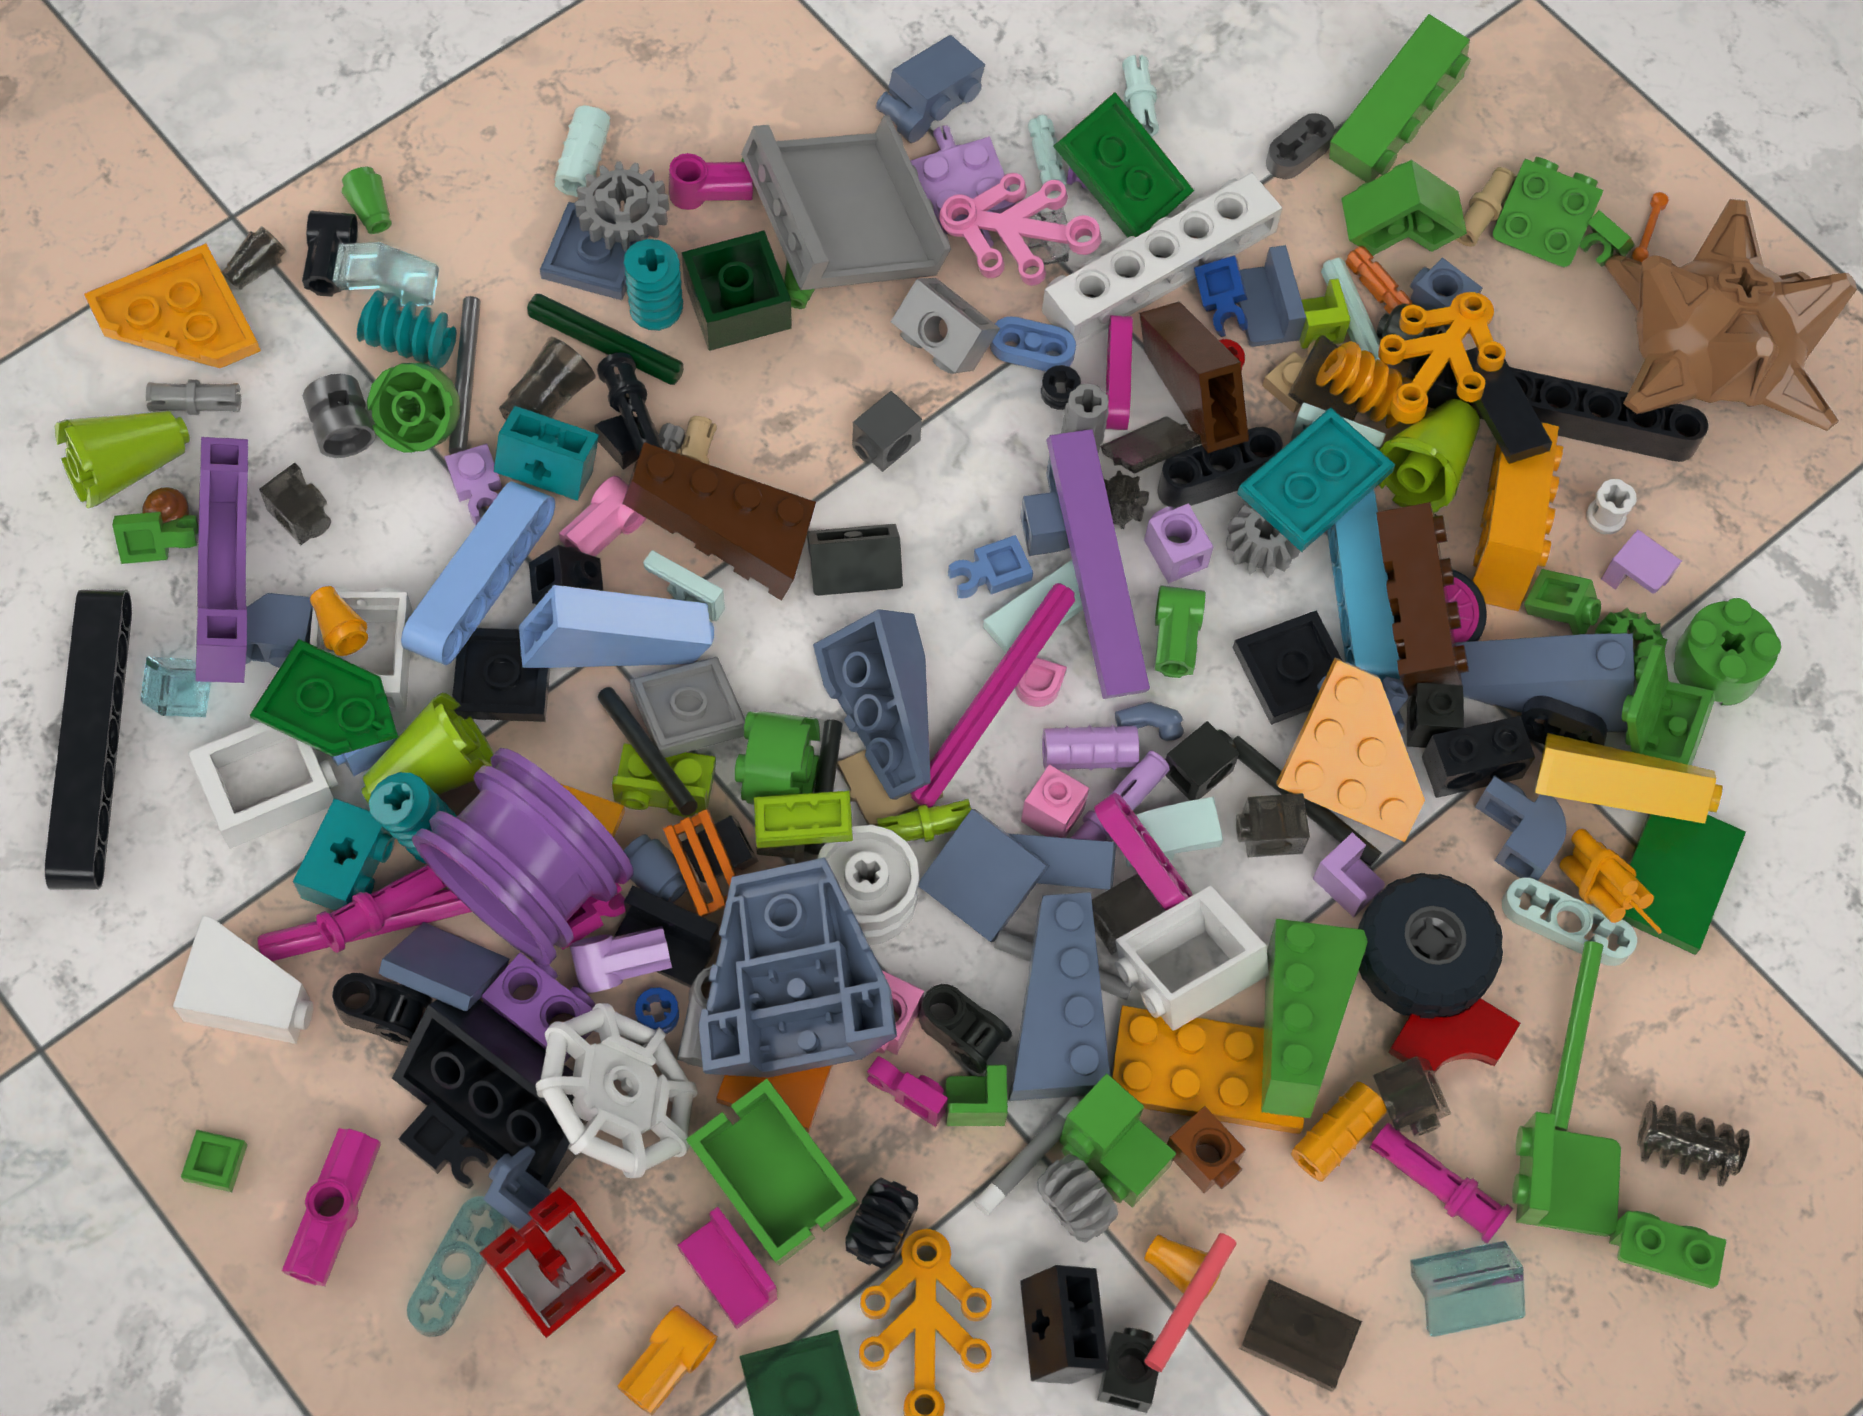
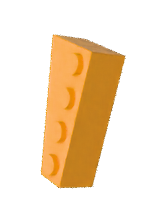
M1542 423L1552 441L1549 452L1509 464L1498 443H1496L1487 487L1489 494L1480 527L1483 529L1478 547L1475 550L1472 565L1477 567L1472 581L1482 593L1485 604L1519 611L1537 566L1545 567L1551 541L1545 539V534L1549 535L1556 511L1555 508L1549 507V502L1553 503L1556 497L1560 479L1557 476H1553V471L1557 472L1563 455V446L1557 445L1559 426Z

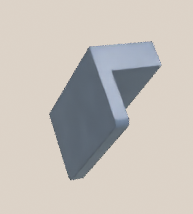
M1286 245L1269 247L1264 267L1240 270L1248 300L1238 302V306L1243 310L1248 320V328L1245 332L1248 344L1251 347L1300 340L1306 320Z

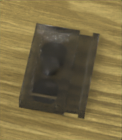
M1269 1279L1239 1349L1333 1392L1336 1389L1338 1379L1346 1364L1362 1321Z

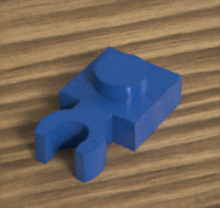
M1233 255L1195 267L1194 271L1203 307L1206 312L1217 309L1213 316V325L1219 336H1226L1224 322L1230 317L1237 318L1242 331L1248 328L1247 317L1243 310L1236 305L1238 302L1248 300L1236 256Z

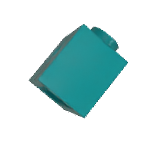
M514 406L498 434L494 472L578 501L593 473L599 434Z
M334 798L293 880L300 898L335 911L352 902L353 895L359 892L371 894L375 884V879L372 877L379 863H385L389 859L394 847L395 838L375 820L370 811ZM353 854L356 855L355 859H351ZM341 859L345 860L343 865L340 864Z

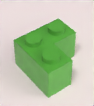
M1413 160L1395 166L1392 171L1371 182L1362 184L1357 190L1341 198L1349 241L1357 246L1366 247L1372 255L1389 248L1407 237L1433 252L1467 234L1459 192Z
M1106 1073L1067 1115L1059 1142L1064 1146L1062 1152L1065 1156L1070 1154L1078 1157L1079 1160L1085 1162L1091 1171H1094L1114 1201L1121 1203L1124 1200L1133 1208L1171 1166L1176 1152L1139 1120L1144 1106Z

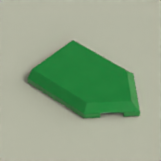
M301 639L297 640L250 714L252 719L332 757L398 738L381 677Z

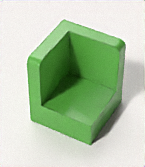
M987 1065L985 1076H949L946 1079V1097H948L946 1126H1005L1008 1114L1007 1065Z

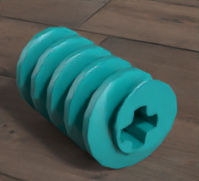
M654 239L638 241L630 246L624 255L629 312L632 319L640 327L647 330L660 331L671 327L678 321L683 312L680 261L676 251L667 243Z
M377 290L362 310L357 326V339L359 342L365 340L372 347L381 345L383 350L390 353L398 351V354L405 358L413 356L420 363L429 361L431 366L440 369L447 363L452 354L457 332L454 326L448 327L447 313L441 312L435 322H432V309L430 307H424L417 317L415 316L416 304L414 302H407L403 310L400 311L399 297L392 296L385 306L384 293Z
M399 772L386 777L377 784L369 800L370 813L385 830L389 831L416 860L424 864L427 863L415 848L412 841L413 836L421 828L432 832L429 820L438 811H443L457 817L455 812L441 800L421 777L412 773Z

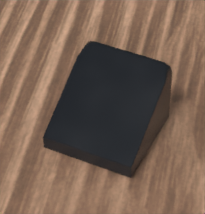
M621 415L601 421L594 426L595 433L599 434L598 442L623 470L637 461L638 455ZM639 424L638 426L642 433L643 438H646L641 424Z

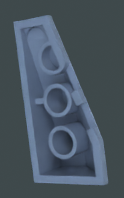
M878 609L813 644L824 688L831 699L838 700L847 716L844 721L850 732H857L865 745V757L890 799L897 800L931 783L926 658L914 614Z
M1633 633L1579 634L1456 643V646L1465 645L1469 672L1461 673L1463 697L1522 713L1523 706L1529 699L1534 696H1548L1598 715L1606 723L1608 732H1627V722H1623L1621 716L1627 695L1633 694L1635 680ZM1540 714L1537 720H1546L1548 719V716L1545 714Z

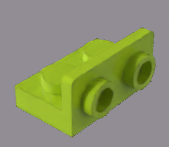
M624 743L618 774L613 776L612 781L614 801L621 802L625 807L634 810H645L648 806L664 808L668 812L682 817H690L695 813L708 810L716 768V756L685 752L665 758L698 803L696 811L685 816L675 806L632 745Z

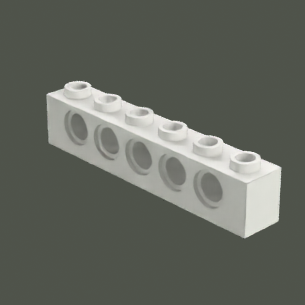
M1253 172L1239 180L1231 179L1222 185L1219 191L1205 199H1195L1184 211L1171 218H1161L1145 233L1137 237L1130 236L1124 239L1113 251L1102 257L1094 256L1090 258L1081 269L1068 276L1061 275L1056 277L1045 288L1042 313L1053 326L1069 331L1073 335L1077 346L1109 327L1110 315L1130 316L1196 278L1195 267L1236 255L1275 233L1282 207ZM1120 275H1128L1130 276V278H1125ZM1086 294H1091V295H1094V296H1096V297L1091 298V297H1087V296H1085V295H1086Z

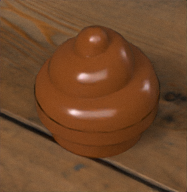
M169 487L159 488L147 496L143 504L142 513L161 512L163 523H168L171 520L189 515V505L185 496L177 489Z

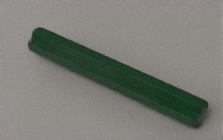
M535 294L528 303L529 317L608 355L614 353L630 354L634 358L637 369L670 385H675L683 374L682 361L549 297Z

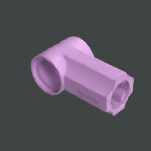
M662 926L617 937H612L610 934L593 936L569 945L579 989L585 993L607 990L622 984L624 979L672 968Z

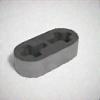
M1307 114L1274 139L1269 146L1266 159L1268 171L1277 178L1291 179L1314 163L1330 148V141L1335 130L1331 120L1322 114ZM1307 132L1312 135L1316 134L1317 132L1321 134V137L1318 135H1314L1309 140L1305 141ZM1293 151H1295V152H1294V156H1293V160H1291V159H1289V158H1285L1284 160H1280V159L1278 158L1279 155H1280L1281 157H1287L1289 154H1291Z

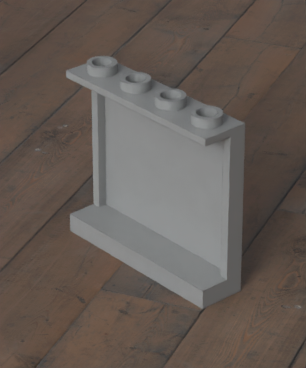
M889 115L883 116L876 133L776 141L769 125L753 126L741 155L800 290L937 275L951 250L949 239L946 233L942 231L934 213L933 204L923 190L917 169L911 164L903 146L902 137L896 131Z

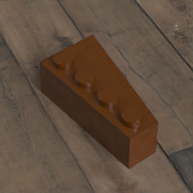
M644 442L622 504L671 534L675 532L681 534L695 543L694 548L707 556H710L712 553L733 566V572L748 581L750 578L769 588V594L782 601L794 581L816 502Z
M1431 502L1376 512L1385 572L1389 576V580L1386 581L1388 600L1392 615L1395 616L1396 623L1392 624L1400 659L1397 660L1398 671L1408 696H1411L1417 682L1462 685L1461 673L1469 672L1465 645L1456 646L1453 629L1462 628L1457 601L1449 602L1446 586L1455 585L1450 558L1442 559L1439 543L1448 542L1443 515H1434Z

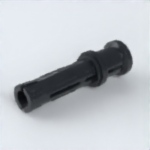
M614 353L602 359L597 367L599 379L606 383L608 387L610 406L621 413L638 456L644 442L663 448L645 404L647 399L646 387L641 381H638L635 374L636 363L634 358L627 353ZM614 367L618 368L620 374H615ZM639 424H641L646 438H643L638 426Z

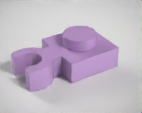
M488 444L444 456L459 502L470 499L468 508L475 525L480 521L479 510L484 506H490L498 496L494 491L502 489L499 475L494 472L495 464Z

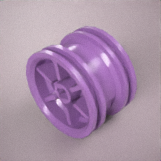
M499 748L490 758L492 767L483 765L474 774L475 784L480 791L474 800L457 817L443 811H438L429 820L433 831L421 828L413 836L412 841L431 870L479 919L524 955L547 966L557 957L553 946L556 945L564 948L574 939L567 920L590 896L605 902L611 900L617 893L615 883L625 884L634 875L633 867L625 852L608 830L566 788L522 755L506 748Z

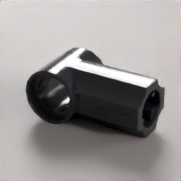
M310 211L306 227L308 253L302 278L305 289L314 292L318 296L332 297L333 294L341 292L348 253L354 252L357 244L358 222L356 214Z

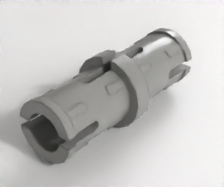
M188 380L186 384L149 382L146 386V401L151 402L147 403L148 411H187L189 415H199V411L239 412L241 408V394L236 393L240 392V386L238 383L200 384L199 380Z

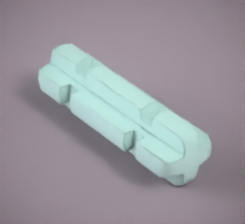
M1038 115L1037 118L1029 121L1028 128L1030 137H1035L1032 140L1038 170H1041L1042 186L1049 180H1059L1066 186L1065 171L1060 170L1063 167L1061 155L1053 147L1057 143L1056 137H1053L1055 135L1053 122L1046 115Z

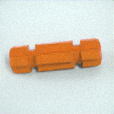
M1359 246L1347 255L1346 265L1355 275L1361 274L1358 279L1380 304L1386 303L1383 308L1389 314L1402 303L1412 305V300L1403 290H1396L1399 285L1378 261L1372 262L1374 256L1366 247Z

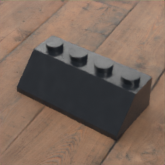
M440 1000L430 1003L392 1079L428 1106L433 1101L469 1131L471 1135L469 1139L496 1160H499L507 1153L514 1156L528 1145L535 1151V1154L526 1172L548 1189L553 1186L577 1156L568 1149L570 1142L546 1100L537 1096L535 1084L541 1080L546 1050L480 1000L468 1011H463ZM564 1064L562 1076H573V1070ZM566 1094L573 1106L574 1096ZM580 1118V1120L582 1121L583 1125L585 1126L588 1121H585V1120H583V1119Z

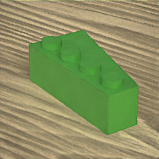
M1428 14L1330 141L1329 159L1366 183L1375 180L1379 174H1386L1393 166L1397 153L1406 143L1409 144L1414 139L1422 124L1464 77L1465 70L1471 61V58L1468 57L1470 39Z
M1283 919L1275 920L1267 949L1269 976L1266 977L1261 1112L1311 1118L1368 943L1364 930Z

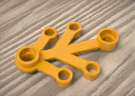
M1465 292L1456 296L1451 306L1425 311L1421 306L1408 305L1402 309L1399 327L1406 334L1417 335L1424 328L1451 324L1446 333L1404 340L1401 336L1390 334L1381 339L1378 356L1382 362L1389 365L1398 364L1403 359L1431 354L1413 381L1402 385L1394 392L1391 414L1396 420L1405 424H1414L1424 418L1428 405L1427 392L1448 361L1458 383L1456 391L1459 398L1466 402H1475L1483 396L1485 379L1481 374L1473 371L1462 341L1467 334H1471L1479 351L1477 363L1481 369L1494 372L1503 366L1506 350L1503 345L1493 340L1488 328V324L1493 319L1494 306L1486 296L1476 292ZM1408 318H1416V319H1418L1419 321H1418V322H1411V321H1409V320H1407V319H1408ZM1393 347L1396 348L1398 351L1391 352L1388 351L1386 348ZM1492 354L1495 355L1497 358L1491 359L1486 357L1485 355ZM1472 384V385L1476 386L1477 388H1476V389H1469V388L1465 387L1464 385Z
M921 1229L910 1234L905 1240L901 1251L903 1263L879 1286H870L861 1295L860 1308L862 1313L870 1319H881L888 1313L891 1300L916 1279L915 1301L878 1337H869L862 1342L859 1348V1360L868 1370L876 1371L882 1369L889 1360V1354L915 1330L914 1389L905 1398L903 1413L904 1416H943L945 1410L944 1399L935 1390V1330L960 1355L963 1367L970 1372L977 1373L985 1370L990 1363L992 1352L987 1342L978 1338L973 1339L936 1301V1280L961 1303L962 1314L970 1321L978 1322L984 1320L990 1313L992 1300L987 1291L982 1288H973L950 1264L951 1247L947 1239L935 1230ZM922 1246H930L935 1250L936 1256L931 1261H923L918 1257L917 1250ZM880 1295L885 1301L884 1307L878 1311L870 1310L865 1303L869 1296ZM974 1296L980 1297L984 1300L986 1308L982 1312L974 1313L967 1307L968 1299ZM877 1345L882 1348L884 1356L880 1361L871 1362L865 1357L864 1352L869 1346ZM972 1347H978L984 1351L986 1358L980 1364H973L967 1359L966 1352ZM923 1397L929 1398L934 1404V1410L928 1415L919 1414L914 1406L918 1399Z

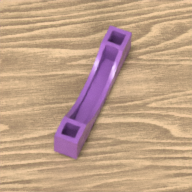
M201 437L195 681L244 683L247 649L246 518L248 439Z

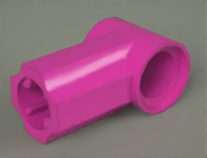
M680 154L670 163L669 198L675 206L685 210L696 209L705 201L752 200L753 180L745 162H705L696 154Z

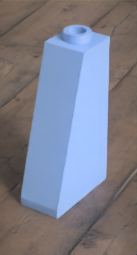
M553 585L519 625L522 667L561 668L691 664L712 645L714 626L709 621L707 603Z

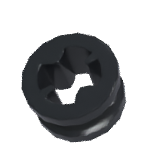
M1064 365L1048 369L1043 376L1041 397L1045 404L1053 409L1064 410L1066 403H1068L1070 392L1081 385L1078 373L1071 367ZM1056 382L1065 383L1066 393L1057 392Z

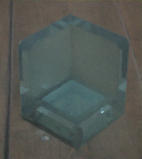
M146 657L141 702L161 716L206 717L211 682L195 681L196 662L191 659Z

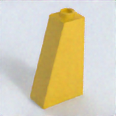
M1547 733L1537 775L1535 793L1705 824L1708 811L1716 813L1718 810L1723 785L1715 784L1717 778L1714 770Z

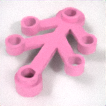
M1017 173L1005 175L999 184L973 199L962 194L949 197L944 202L939 213L941 226L946 233L951 236L965 238L977 256V264L984 277L996 278L1000 276L1004 271L1005 264L1000 251L990 248L980 229L998 233L1019 265L1018 270L1021 280L1031 286L1038 285L1044 280L1046 270L1042 259L1032 254L1021 236L1068 244L1073 252L1087 255L1094 252L1101 243L1102 237L1099 224L1094 218L1086 215L1073 218L1067 225L1028 219L1046 207L1051 210L1062 208L1068 200L1067 191L1061 181L1049 180L1043 184L1041 190L1024 199L1027 193L1024 178ZM1012 184L1020 185L1019 189L1014 192L1006 190ZM1052 191L1061 192L1060 196L1055 199L1047 197ZM1003 200L1017 203L1000 214L987 212ZM965 214L968 216L962 221H954L959 215ZM1087 235L1092 237V239H1090L1087 242H1077L1078 239L1082 236ZM990 259L998 260L997 264L993 267L984 266L985 262ZM1031 266L1039 268L1038 272L1033 275L1025 273Z

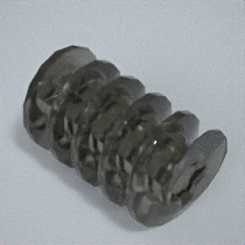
M1650 1100L1646 1105L1640 1122L1637 1144L1640 1147L1641 1162L1647 1163L1654 1151L1659 1152L1660 1168L1666 1169L1673 1157L1678 1158L1680 1174L1685 1175L1692 1163H1694L1698 1167V1179L1704 1181L1710 1171L1714 1169L1717 1170V1185L1723 1187L1731 1175H1737L1742 1169L1749 1149L1750 1134L1748 1130L1742 1128L1734 1135L1732 1125L1727 1123L1720 1124L1715 1130L1713 1120L1707 1117L1701 1118L1696 1124L1694 1114L1688 1111L1682 1112L1677 1118L1675 1108L1668 1105L1662 1107L1657 1113L1656 1103Z

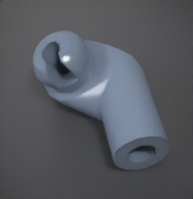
M1147 702L1115 712L1117 726H1136L1137 729L1145 726L1158 727L1159 736L1165 741L1178 739L1184 733L1181 725L1183 718L1178 710L1153 702Z

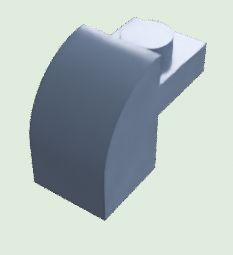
M1050 455L1046 472L1050 492L1023 496L1020 519L1029 556L1054 553L1070 548Z
M1494 776L1475 808L1512 832V835L1494 861L1519 878L1539 880L1565 840L1566 820L1563 810L1552 796L1540 794L1536 801L1533 802L1526 797L1523 790L1517 785L1503 782Z

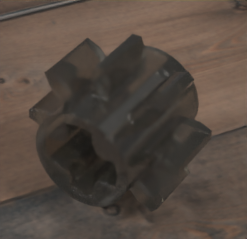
M1119 470L1116 476L1112 477L1109 481L1104 479L1113 523L1124 529L1126 523L1132 519L1139 522L1142 521L1144 514L1143 506L1148 503L1149 492L1140 491L1139 476L1132 478L1131 476L1123 475Z

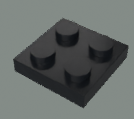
M1317 610L1236 639L1233 644V650L1271 725L1309 711L1319 692L1317 685L1327 675L1334 658L1342 660Z
M476 628L456 657L452 697L461 706L455 709L454 712L464 719L471 716L472 719L546 722L550 668L522 667L519 629Z

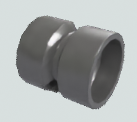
M331 374L311 382L305 388L302 396L310 421L313 423L312 428L320 453L332 458L349 457L366 450L374 442L376 435L369 413L365 409V401L356 378L347 374Z

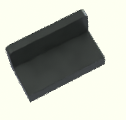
M896 524L807 532L812 585L815 595L899 589L903 586L900 535Z

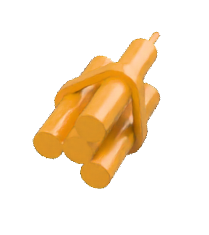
M1586 829L1577 830L1571 838L1572 843L1575 845L1572 852L1573 855L1563 858L1559 867L1579 888V896L1587 904H1594L1612 923L1619 922L1624 918L1625 909L1634 908L1661 934L1662 930L1642 910L1652 904L1654 896L1636 878L1635 869L1613 850L1607 849L1603 843L1597 842Z

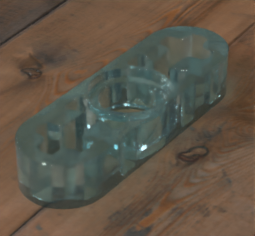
M485 1196L473 1197L462 1205L408 1302V1319L414 1329L421 1335L437 1337L446 1333L452 1327L486 1265L479 1252L477 1253L465 1242L456 1241L459 1235H462L467 1241L471 1237L474 1225L470 1217L473 1214L481 1216L485 1210H488L490 1220L493 1223L490 1229L482 1227L474 1239L476 1245L482 1247L480 1251L504 1232L505 1217L483 1200ZM454 1253H463L471 1260L469 1272L460 1279L453 1280L447 1278L442 1270L444 1261ZM434 1280H437L444 1288L456 1291L457 1294L454 1298H451L445 1292L439 1302V1307L444 1313L443 1317L440 1320L431 1318L428 1324L423 1323L424 1316L419 1309L422 1304L431 1306L435 1302L440 1292L437 1287L431 1285Z

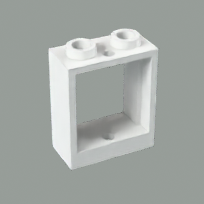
M336 587L335 590L338 595L365 622H396L392 675L378 676L381 677L390 710L406 711L410 651L403 648L401 638L405 624L413 613L408 593L400 592L393 588H378L374 592H354L348 588ZM313 608L310 644L330 653V650L325 647Z
M259 722L188 751L216 823L229 849L329 808L334 799L330 788L338 786V782L328 759L318 763L313 751L315 748L296 740L313 782L236 813L218 768L284 742L292 737Z
M1212 886L1205 888L1116 939L1119 960L1115 962V967L1120 978L1128 987L1134 985L1141 993L1142 1000L1149 1013L1154 1018L1161 1016L1173 1031L1269 976L1266 945ZM1206 932L1230 960L1171 994L1147 965Z

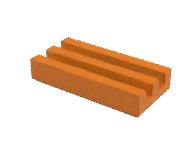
M707 809L699 812L694 817H687L681 820L678 824L663 828L698 914L701 917L725 908L728 895L723 896L696 832V827L704 826L729 888L732 877L737 876L712 816ZM684 832L687 835L714 901L708 904L679 838V835Z

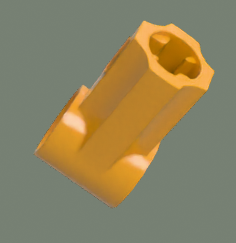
M676 1305L656 1327L649 1340L651 1344L617 1385L618 1389L638 1407L652 1416L686 1372L692 1373L702 1363L715 1345L718 1336L680 1306Z

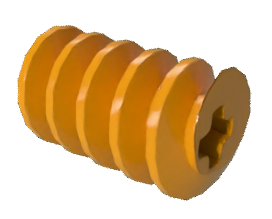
M1352 341L1343 343L1328 355L1315 380L1316 385L1323 387L1332 379L1329 392L1334 396H1337L1346 388L1343 402L1350 405L1359 398L1356 406L1357 411L1364 414L1372 408L1370 420L1373 422H1379L1387 415L1385 420L1387 429L1394 427L1399 422L1391 414L1394 392L1402 385L1413 381L1407 377L1402 378L1398 370L1389 369L1386 363L1379 359L1375 360L1373 354L1369 351H1361L1360 346Z

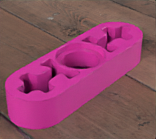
M1110 315L1106 370V394L1109 401V414L1106 421V429L1128 430L1131 402L1132 316Z
M1112 793L1094 807L1095 813L1103 827L1166 911L1193 896L1185 881L1130 806L1119 794Z

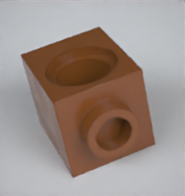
M1206 1106L1168 1139L1167 1145L1176 1152L1173 1161L1203 1193H1206L1215 1184L1220 1189H1223L1243 1170L1238 1163L1246 1149ZM1202 1144L1213 1146L1218 1151L1220 1160L1215 1163L1203 1161L1197 1155L1196 1147Z

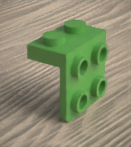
M1535 157L1534 162L1524 159L1493 229V237L1498 242L1560 267H1567L1572 263L1589 225L1587 222L1592 218L1604 190L1596 187L1598 184L1597 180L1575 172L1572 178L1557 172L1559 165L1540 157Z
M1653 644L1649 656H1642L1638 663L1636 671V683H1638L1635 694H1628L1623 704L1621 718L1623 722H1627L1628 727L1625 743L1631 746V751L1634 753L1692 765L1715 702L1714 691L1670 682L1668 680L1664 646Z
M1535 1112L1524 1126L1519 1127L1516 1137L1515 1151L1516 1155L1520 1156L1519 1174L1515 1176L1512 1190V1201L1517 1204L1516 1223L1604 1237L1612 1235L1616 1231L1618 1219L1620 1144L1614 1139L1555 1130L1556 1115Z

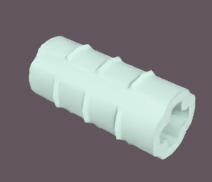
M588 105L579 106L575 109L572 122L569 124L568 136L566 141L563 142L564 149L561 158L558 160L559 166L554 179L555 187L566 195L578 197L577 188L587 187L585 176L590 174L596 177L599 161L602 160L601 154L604 144L607 143L606 136L610 126V116L600 108Z

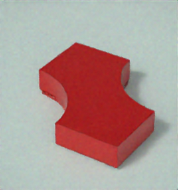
M1480 998L1468 1010L1450 1017H1435L1431 1019L1420 1018L1418 1015L1411 1014L1388 1053L1428 1078H1431L1444 1064L1459 1059H1474L1490 1066H1495L1521 1023Z

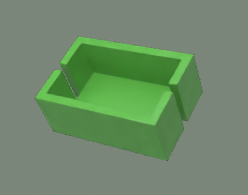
M765 1079L731 1105L740 1118L738 1122L732 1125L725 1114L721 1112L689 1136L686 1141L775 1263L780 1266L815 1239V1236L810 1231L818 1224L823 1232H825L860 1204L770 1081Z

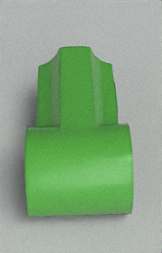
M1163 585L1159 587L1155 614L1158 637L1154 670L1161 672L1166 677L1181 678L1182 676L1193 675L1196 664L1198 631L1201 630L1205 608L1206 592L1203 590Z

